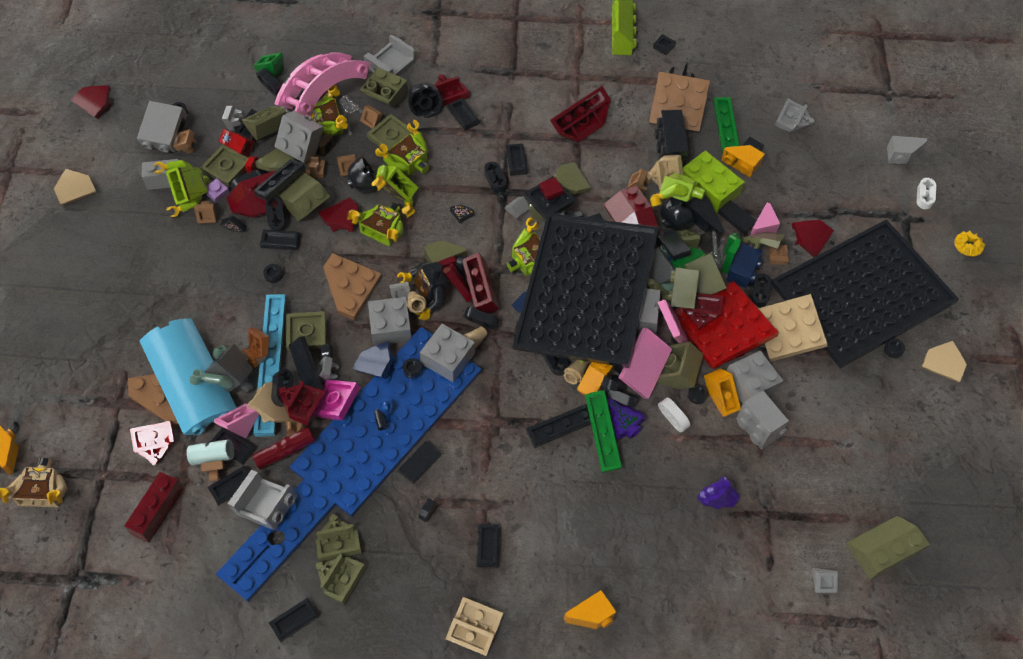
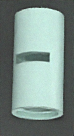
M230 439L189 445L187 448V459L192 466L206 462L232 460L234 457V446Z

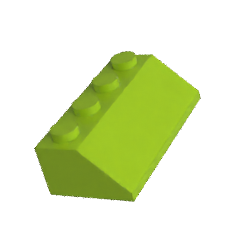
M613 0L612 55H632V50L636 49V39H633L636 36V27H633L636 22V15H633L636 4L633 3V0Z

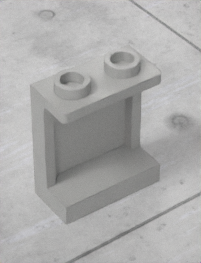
M391 34L389 36V44L374 56L370 53L364 55V61L371 63L369 71L372 73L379 67L400 76L416 62V52L412 46L407 45L400 38H396Z
M149 101L137 136L138 141L146 149L156 148L166 153L169 151L175 152L176 149L173 148L181 120L186 121L188 114L183 107Z
M251 470L228 502V505L236 515L275 530L278 524L282 522L289 508L294 504L298 495L291 485L286 484L285 487L262 479L258 472Z

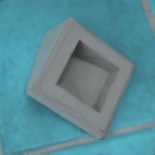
M813 568L815 592L837 593L838 571Z

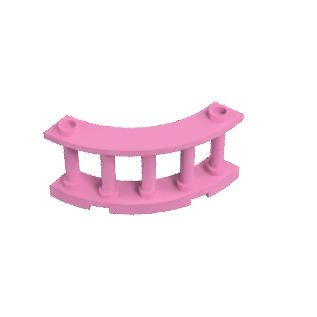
M338 52L314 56L303 62L290 74L291 77L286 84L283 83L274 104L289 109L295 106L296 112L303 116H311L314 106L323 93L342 80L350 78L366 79L371 63L362 60H351V55ZM302 89H305L304 92L302 93L300 99H299V100H296V98H297V96L299 95V93L301 92V90H302Z

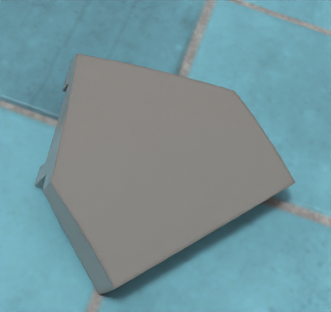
M788 98L774 125L791 132L810 126L815 121L810 117L806 109L808 107L807 104L802 106Z

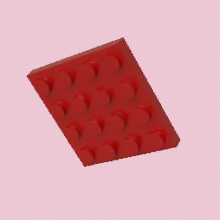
M734 281L727 284L726 289L712 294L724 296L722 314L719 318L700 329L683 312V307L675 310L686 337L702 352L703 358L712 369L778 336L776 328Z

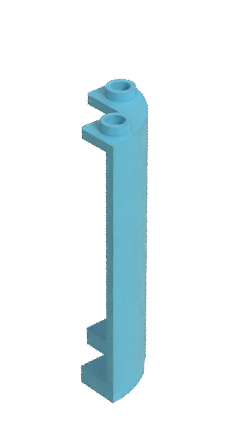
M191 318L173 320L168 322L169 325L160 329L158 326L148 332L140 340V343L183 434L200 435L211 422H214V419L237 407L229 391H226L223 387L205 383L204 380L199 385L190 383V376L193 375V371L200 369L203 374H206L204 371L212 364L213 360Z

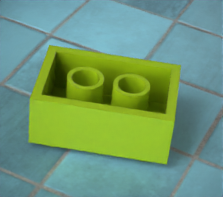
M706 150L683 167V175L697 180V187L706 190L705 195L709 198L716 214L728 201H733L741 195L745 182Z

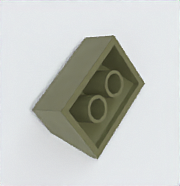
M899 516L846 543L870 580L922 553L930 545L916 525Z

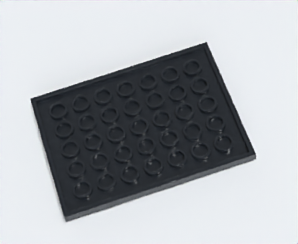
M547 213L512 346L513 350L629 368L657 241L658 227Z
M887 219L772 279L771 283L784 301L811 294L827 341V347H824V350L840 369L956 304L959 300Z

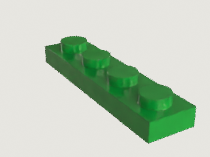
M714 97L713 107L721 153L723 155L726 147L739 146L731 97Z
M605 390L585 394L601 471L606 473L620 470L622 465Z

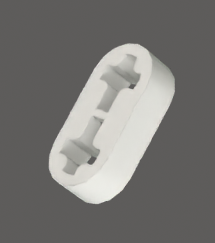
M923 178L917 188V205L922 209H930L936 200V183L930 178Z
M665 398L658 403L662 414L677 431L683 432L690 427V421L670 398Z

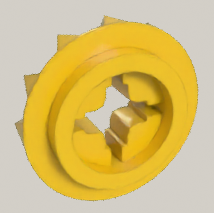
M962 231L956 236L954 241L957 250L963 255L970 257L980 255L985 246L983 238H979L978 233L972 234L971 231Z

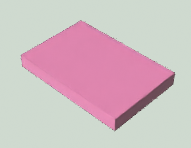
M666 300L659 301V307L673 338L679 344L689 342L675 310Z
M642 328L633 348L629 368L623 367L618 378L641 397L649 399L672 348L651 330Z

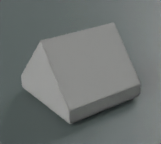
M524 196L517 197L505 207V210L518 219L529 211V205Z

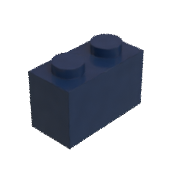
M741 243L726 281H734L737 285L747 289L749 282L753 283L757 272H754L755 268L759 269L763 259L760 258L762 250Z

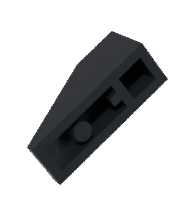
M704 195L703 200L694 197L689 202L681 200L683 202L682 206L685 209L688 208L695 218L694 224L714 241L720 242L723 229L709 198Z

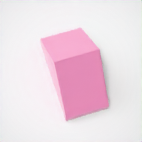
M766 203L750 235L763 232L777 233L780 222L770 203Z
M247 403L214 419V423L247 438L259 413L255 409L251 410Z

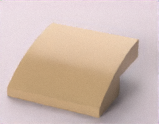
M463 597L449 628L446 640L487 656L504 613Z

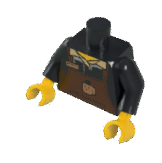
M424 262L410 269L409 273L400 272L397 275L398 278L404 277L400 283H410L413 277L420 295L425 298L427 308L422 312L415 313L420 315L418 319L428 320L430 312H434L441 304H444L446 299L448 280L442 271V265L438 262Z

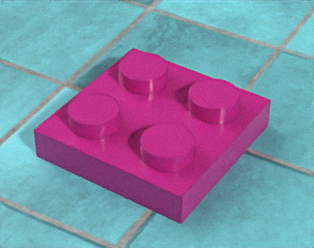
M326 380L323 386L325 396L313 417L343 420L360 386L356 382Z

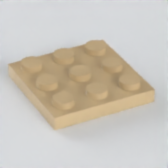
M811 294L758 308L778 331L777 337L765 343L770 362L827 347V341Z

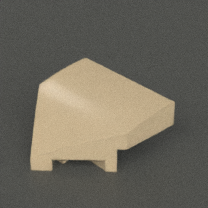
M681 155L663 156L655 163L646 177L649 180L652 179L659 186L660 190L665 175L672 171L683 175Z
M65 169L54 188L61 206L97 193L88 175Z
M951 341L929 349L921 368L959 383L967 364L954 342Z
M267 382L258 388L254 398L247 404L251 410L255 409L262 416L264 423L268 421L285 423V421L292 420L289 418L284 406L278 407L272 402V382Z

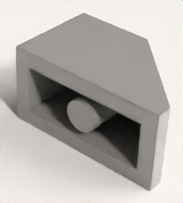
M892 136L887 146L889 163L907 164L922 152L927 143V138Z

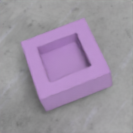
M216 178L206 186L207 193L205 194L217 203L230 192Z

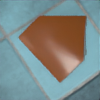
M248 328L249 348L242 349V352L248 356L247 361L254 370L268 354L269 336L257 328Z

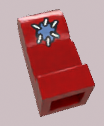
M223 128L218 142L239 154L249 156L255 141Z

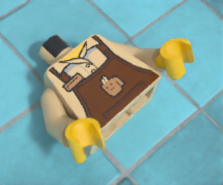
M40 458L37 468L26 467L22 474L8 487L0 488V499L3 500V503H8L9 498H11L18 506L59 507V504L63 503L62 498L68 488L63 476L51 468L52 460Z

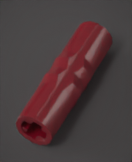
M307 426L252 454V457L258 469L261 470L289 455H293L298 450L316 441L310 428Z

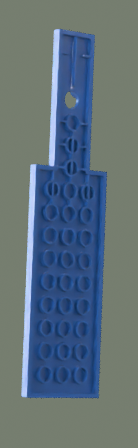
M421 327L393 356L397 362L392 363L386 379L374 376L355 396L344 419H334L315 439L316 442L310 444L289 466L290 470L302 478L303 481L294 489L298 496L294 504L284 515L282 522L278 524L275 530L261 525L216 573L217 577L249 603L335 506H338L350 517L356 514L481 373L480 367L469 361L454 382L422 365V374L418 378H407L403 374V363L410 358L420 361V351L433 336V334ZM390 401L393 404V409L385 419L387 429L378 431L374 412L381 403ZM275 531L283 532L285 534L284 542L280 545H271L269 543L271 533Z

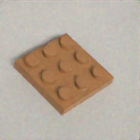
M659 72L649 123L657 125V118L660 117L661 110H682L685 130L699 132L710 81Z

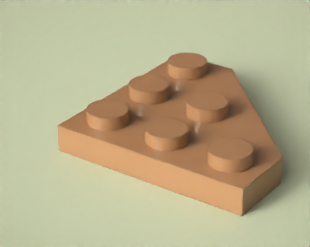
M332 253L323 269L337 312L355 321L381 280L382 275L379 272Z
M155 374L128 378V396L131 400L143 406L157 418L159 417L165 422L173 421L174 428L180 427Z

